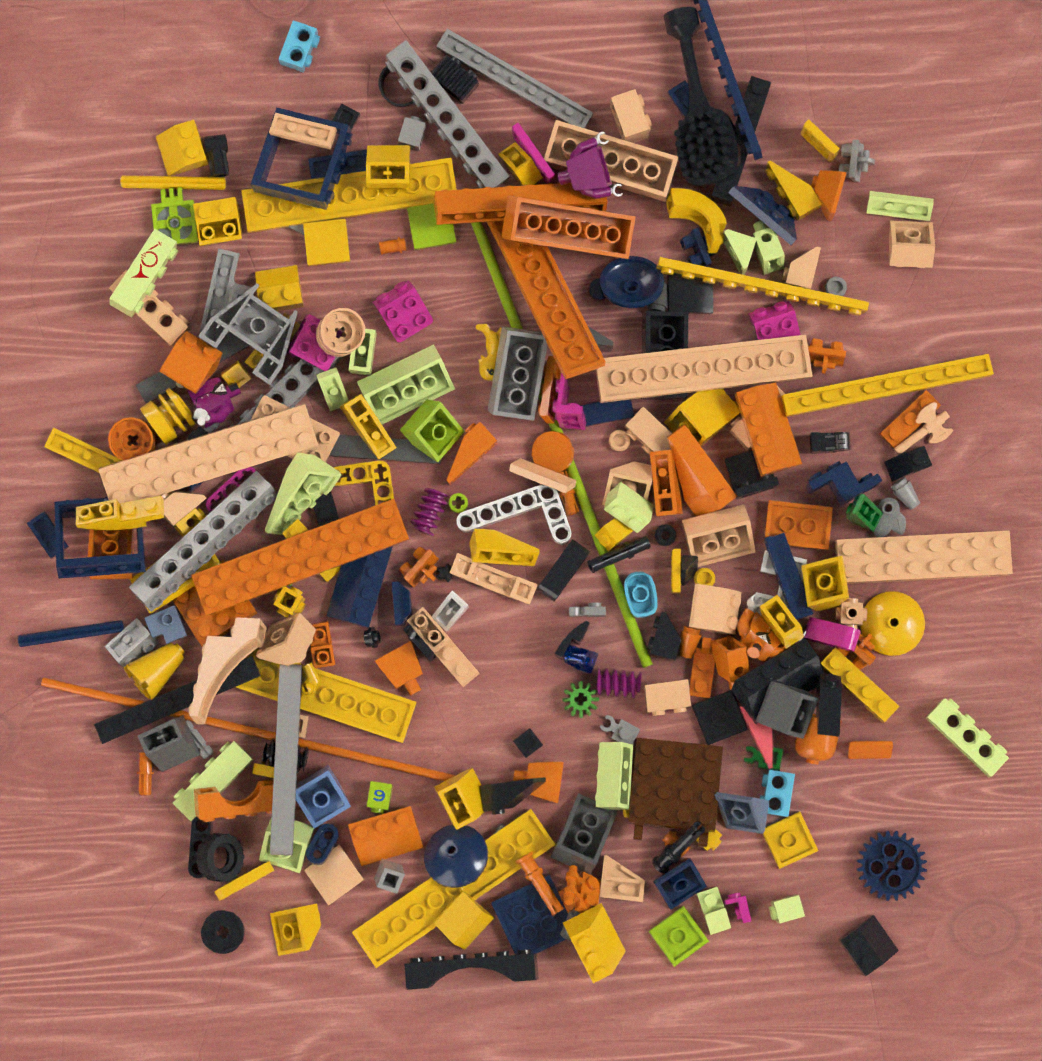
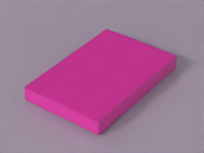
M519 123L513 125L512 137L534 161L543 177L542 180L545 184L555 183L554 172Z

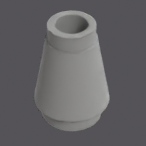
M905 477L891 486L893 489L892 493L910 510L921 503L910 480L907 481Z

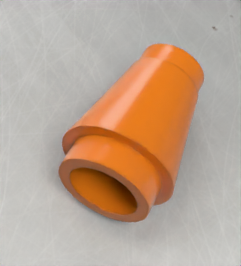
M684 626L680 634L679 656L692 659L702 636L700 635L701 629Z

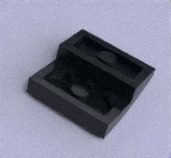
M679 273L667 275V311L712 314L713 284L705 283L702 278L694 277L693 280L686 279Z
M585 621L574 628L557 648L555 657L563 660L572 641L580 645L590 626V622Z

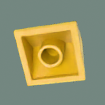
M462 890L433 923L454 945L465 950L494 919V916Z

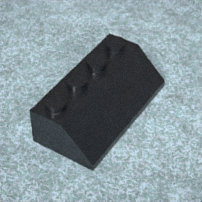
M645 311L642 314V354L688 348L689 312ZM687 393L647 397L641 399H681L687 398Z
M804 639L735 680L731 690L754 723L758 724L756 719L771 681L811 692L817 687L819 673L824 674L818 655L808 641Z

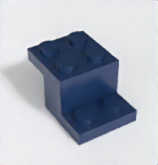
M838 461L829 466L825 474H822L820 471L811 476L806 489L811 494L829 485L840 506H843L858 495L864 494L878 486L882 479L879 474L873 476L872 473H869L857 481L847 461L842 464Z

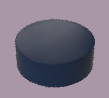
M600 278L593 280L589 286L591 297L598 301L606 299L600 288Z

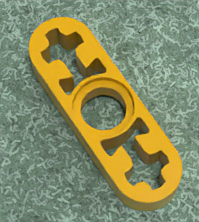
M270 861L214 892L218 900L221 901L275 870Z

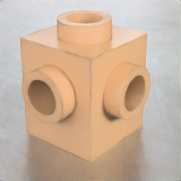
M848 598L839 607H836L835 619L839 620V624L857 629V626L863 625V621L867 619V608H863V603H858V599ZM850 609L856 611L855 617L849 616L848 611Z

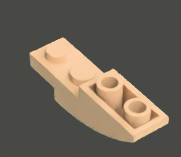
M424 607L407 620L462 687L466 686L480 674Z

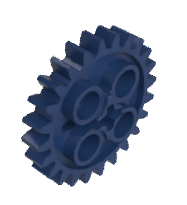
M887 830L885 831V837L877 833V840L870 837V845L863 843L866 851L858 852L863 856V859L856 860V862L862 864V867L857 868L856 871L863 872L859 880H866L863 885L864 888L871 886L870 894L877 891V898L879 899L885 894L886 901H889L891 895H893L895 901H898L899 894L906 899L907 891L914 894L913 886L921 887L917 881L925 880L920 874L921 872H927V869L922 868V864L927 863V860H921L920 857L925 852L917 851L920 844L912 845L913 837L906 840V833L898 837V831L896 830L893 836H891ZM887 844L895 847L893 856L889 857L885 854L884 848ZM904 850L903 855L895 863L896 870H889L884 880L879 881L881 875L889 867L887 862H893L899 852ZM906 857L912 860V867L909 870L903 869L901 865L902 860ZM875 861L880 862L882 865V870L878 874L873 873L871 870V865ZM891 875H896L899 878V884L896 887H891L888 883Z

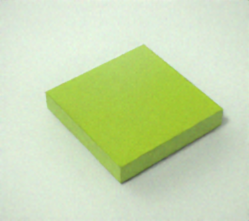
M434 204L407 208L414 250L456 243L453 224L437 225Z
M684 906L649 930L651 936L674 967L709 942Z

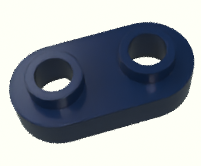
M323 824L317 830L306 850L307 859L311 864L322 865L328 859L339 839L338 830L334 825ZM326 833H331L332 837L330 839H325L324 835ZM319 851L321 852V857L315 858L313 854Z

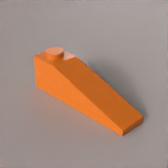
M685 424L667 436L676 465L678 480L682 487L684 501L695 517L720 510L737 497Z

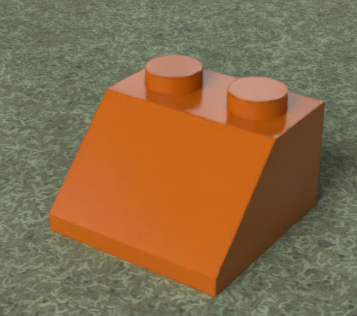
M186 331L174 345L159 372L196 394L217 370L223 352Z

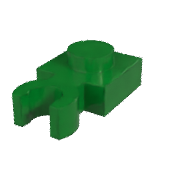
M752 746L746 747L747 752L753 753L752 758H744L746 764L759 762L758 768L780 771L783 749L773 747V768L768 769L760 751H757Z

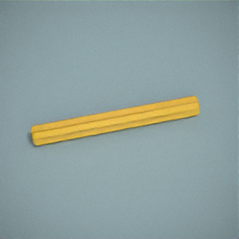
M123 175L120 179V185L122 188L177 189V187H182V189L224 190L226 188V180L224 177Z

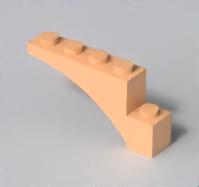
M236 618L235 624L231 627V637L207 636L206 644L202 647V662L198 665V680L193 687V702L189 706V716L196 724L205 725L214 697L233 669L255 649L263 647L267 627L261 619Z

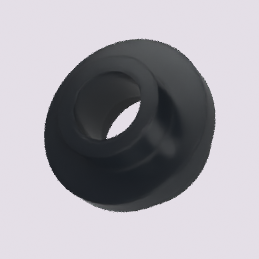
M661 525L655 531V540L662 546H669L676 539V531L670 525ZM663 532H668L669 538L663 539L661 537V534Z
M369 627L368 630L364 631V641L367 647L377 648L378 643L381 642L380 632L375 630L374 627Z

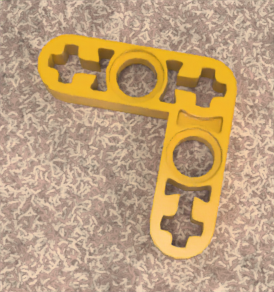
M372 461L334 467L342 475L347 474L346 469H350L349 475L352 481H348V477H343L341 482L335 484L336 487L372 482L375 505H378V501L386 502L394 499L391 471L386 462ZM378 465H382L383 468L387 469V471L383 472L384 480L388 478L389 482L375 483V480L380 481L379 474L374 472L378 469ZM356 468H363L365 470V477L363 479L354 478L353 472ZM380 486H387L390 493L387 497L382 498L377 494Z

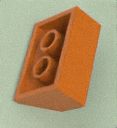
M412 806L348 824L361 866L424 848Z

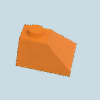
M820 170L818 176H813L811 187L814 188V192L822 203L820 209L827 221H832L835 215L846 172Z

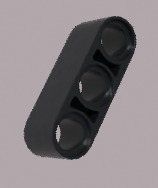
M572 539L537 590L555 602L591 551Z
M195 817L191 824L188 871L193 878H204L202 874L197 875L194 872V865L197 860L195 845L198 841H202L207 835L213 833V822H207V829L200 831L197 828L199 819Z

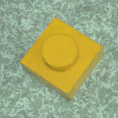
M238 360L221 372V376L228 385L236 382L239 388L251 379L250 374Z

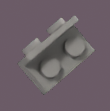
M136 618L114 637L105 648L124 668L128 663L151 652L159 642L156 638H152L148 629Z

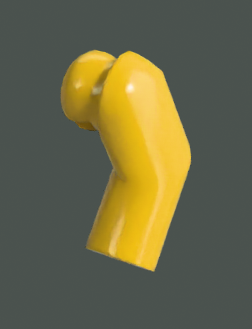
M312 662L302 666L306 675L301 687V692L304 695L313 694L319 683V677Z

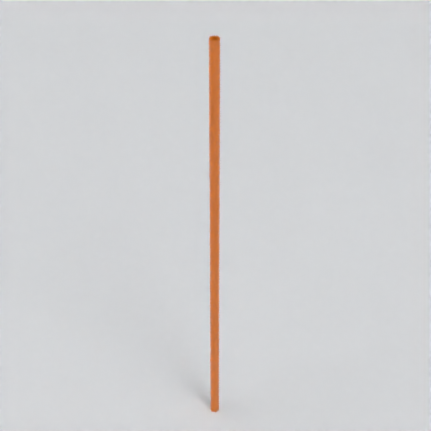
M44 677L41 682V686L129 707H135L145 702ZM181 710L169 715L175 718L183 715L185 720L194 722L187 711ZM207 716L205 725L268 740L275 739L276 741V732ZM301 738L298 741V745L301 748L308 747L310 750L440 781H446L456 776Z

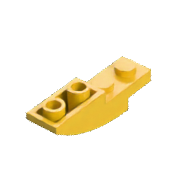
M161 495L125 503H119L117 499L76 507V526L83 529H133L146 527V521L164 518V499Z

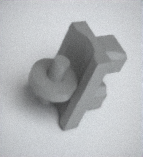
M853 140L852 143L842 144L841 155L843 157H851L850 164H840L839 171L846 172L845 178H850L853 182H860L861 172H868V166L875 165V159L869 158L870 151L864 150V144H861L860 140Z

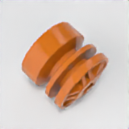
M129 417L123 418L113 425L109 432L108 443L113 455L123 461L155 451L157 436L153 427L146 421ZM131 436H138L137 445L129 444L131 442Z

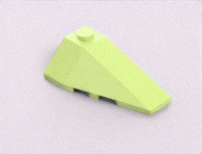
M297 452L286 470L265 527V532L283 535L282 533L297 519H301V514L308 507L312 509L316 505L315 501L322 494L327 495L341 477V473L315 455Z

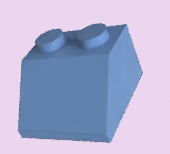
M329 765L296 784V801L313 828L318 827L351 807Z

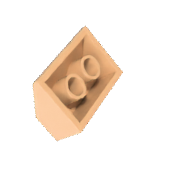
M744 504L682 520L690 556H698V567L756 552L751 523Z

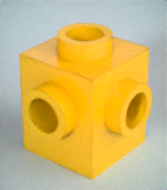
M286 586L282 590L279 589L273 599L275 601L273 605L278 608L277 613L286 618L289 615L293 616L302 613L306 606L304 603L305 598L301 596L303 592L293 586L290 589ZM289 600L295 601L292 607H288L287 602Z

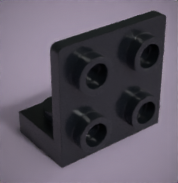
M752 450L725 458L724 460L737 500L779 486L777 476L775 477L774 473L763 477L760 476Z

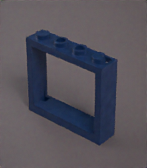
M276 107L275 113L336 127V134H339L320 194L318 195L266 182L281 137L270 135L268 131L251 181L253 191L327 210L328 204L334 199L333 189L335 184H338L340 181L341 172L339 171L341 165H344L346 162L347 146L352 144L353 133H351L350 127L347 124Z
M107 496L105 498H84L83 500L54 502L58 578L146 572L144 527L137 528L138 554L65 559L63 518L76 517V507L109 501Z

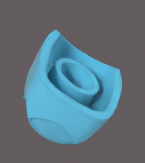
M634 572L628 575L624 582V591L632 615L636 618L653 615L658 605L656 587L652 577L644 572Z

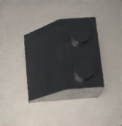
M874 915L838 939L865 977L899 951Z

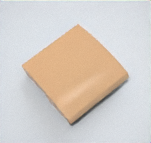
M340 844L332 850L325 863L322 865L312 864L304 870L328 905L335 902L364 880Z

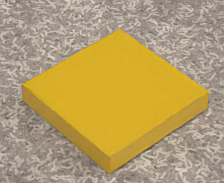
M808 119L803 125L800 133L801 136L831 163L836 158L840 148Z
M346 219L303 223L308 267L350 262Z
M800 811L765 827L763 836L779 869L819 851Z

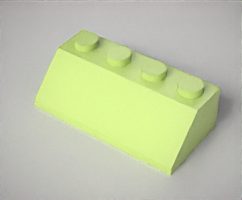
M434 344L357 381L365 400L381 424L420 407L426 399L434 400L455 390Z

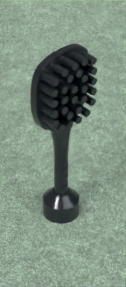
M681 7L673 9L663 16L667 34L680 42L689 88V112L683 120H679L678 130L674 131V135L677 137L675 146L677 147V156L683 177L690 184L705 186L723 181L737 172L741 159L740 145L731 118L723 110L713 108L710 105L702 87L692 37L700 27L697 9L694 7Z

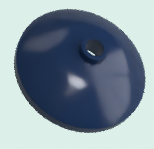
M629 256V259L618 258L610 262L603 269L600 276V288L603 295L613 304L625 308H640L658 299L664 288V276L660 269H656L657 265L646 258Z
M453 825L438 830L428 841L424 852V864L429 875L438 884L450 888L463 887L474 882L482 874L488 861V848L484 838L477 830L467 825L457 830ZM451 849H456V851L453 854H449V851Z

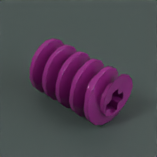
M425 488L424 491L428 496H421V500L425 504H418L417 507L421 512H414L418 520L411 519L410 522L415 526L413 527L414 529L434 536L430 528L438 527L433 521L441 520L437 512L444 513L440 505H447L448 502L443 498L450 496L432 488Z
M605 668L603 674L598 669V695H601L603 689H605L607 696H610L612 690H614L616 697L622 691L624 698H627L629 692H631L632 698L635 699L637 694L640 693L642 672H639L637 678H635L634 671H631L627 677L625 670H622L620 676H618L616 669L613 670L611 675H609L608 668Z

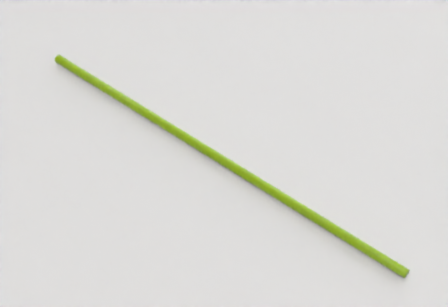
M472 222V228L511 328L523 329L482 222ZM541 385L538 396L540 403L542 400ZM555 420V423H548L551 431L563 433L562 428L559 427L558 420ZM573 459L566 471L570 478L577 480L573 489L575 490L598 554L601 556L609 551L599 543L595 536L600 530V526ZM615 565L607 566L604 568L641 665L643 668L651 666L653 663L636 619L629 609L625 591Z

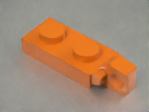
M703 637L701 648H696L689 687L690 696L710 698L715 665L713 652L710 649L712 638Z

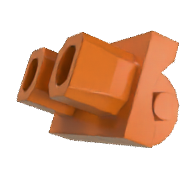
M813 338L811 340L810 346H808L810 362L814 363V367H821V374H826L827 368L843 367L846 351L843 350L842 342H831L830 349L822 348L823 341L821 339Z
M418 547L413 554L418 562L414 566L406 562L399 569L404 579L413 588L419 582L424 584L428 579H431L433 582L436 580V577L432 574L437 570L435 564L439 560L430 549L425 550L422 547Z
M860 633L859 641L854 651L858 656L852 663L859 670L867 665L870 666L876 659V656L870 652L875 647L869 641L873 637L870 633L866 637ZM837 648L844 656L850 652Z

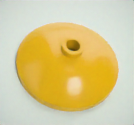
M895 591L884 592L873 597L864 607L867 608V619L863 621L860 629L864 637L869 633L873 636L869 641L875 646L873 648L874 651L887 656H898L911 651L920 642L925 629L924 614L918 603L910 596ZM891 619H896L898 621V625L896 627H893L890 624Z

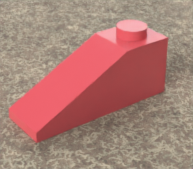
M741 706V714L768 769L773 768L774 729L760 723L755 724L744 707Z

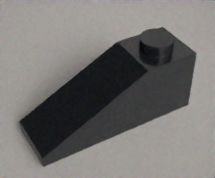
M819 673L815 697L819 698L816 705L817 734L839 737L842 698L841 676Z
M546 777L480 786L483 812L492 811V815L505 814V809L514 808L544 784Z

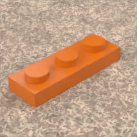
M548 356L547 364L544 365L545 379L541 385L542 400L538 406L539 416L547 424L555 423L553 402L554 399H558L556 381L561 379L562 373L554 356Z
M926 390L879 435L894 449L922 424L916 423V419L925 406L936 402L937 410L941 404Z

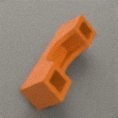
M274 779L258 781L254 791L248 797L238 801L222 797L216 787L194 789L195 814L199 820L204 822H211L219 817L234 819L236 815L243 814L245 816H256L259 812L272 814Z

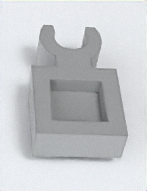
M588 603V607H569V617H606V607H601V603Z
M606 715L605 718L610 720L611 726L606 728L601 725L600 729L604 732L612 731L614 734L611 739L617 742L633 744L640 729L622 719L617 724L613 717Z

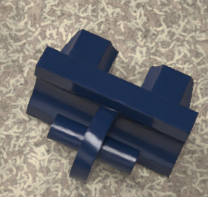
M699 228L692 229L688 235L680 239L683 250L689 248L694 250L695 254L687 258L688 263L705 267L712 264L710 257L714 256L715 253H708L706 238L701 236Z

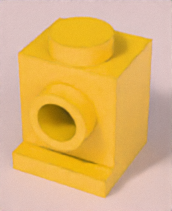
M194 508L177 522L174 528L183 538L206 515L200 508ZM190 518L193 519L192 526L187 525V520Z

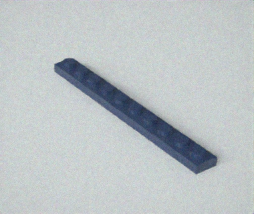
M693 0L695 5L699 4L701 10L697 12L701 23H706L707 29L704 32L707 41H712L714 45L711 48L714 60L719 59L721 66L717 68L721 79H726L727 85L724 88L727 97L733 98L734 104L731 105L734 116H739L741 123H738L741 136L746 135L748 142H745L748 155L753 154L754 160L763 158L762 151L707 0Z

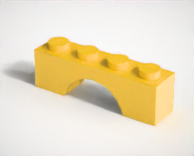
M836 648L832 649L821 661L822 669L828 674L841 676L842 685L856 696L880 722H886L899 708L896 702Z

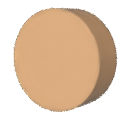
M616 430L611 433L609 445L614 451L622 452L629 447L630 437L625 433L626 431Z

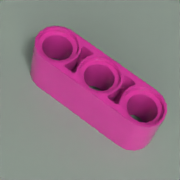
M809 617L804 638L816 643L854 652L861 631L846 625Z

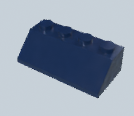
M393 546L341 565L327 611V617L369 628Z

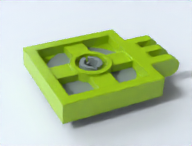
M177 187L178 196L174 195V188H169L170 197H166V190L161 189L162 203L151 204L153 229L177 241V245L198 243L193 204H195L194 200H183L182 187Z

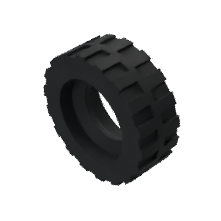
M213 833L207 835L202 840V843L199 844L198 852H196V864H198V870L202 873V876L206 877L207 880L228 882L236 878L244 864V849L241 846V842L231 834ZM218 847H224L227 853V860L222 868H217L214 864V853Z

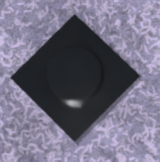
M341 103L332 121L347 124L352 131L360 117V113Z
M531 728L513 741L525 758L543 746Z

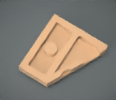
M604 855L599 897L643 902L645 880L609 856Z

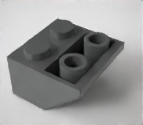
M771 681L756 722L784 734L803 739L819 698L805 690Z
M183 715L137 735L146 756L162 772L201 755Z

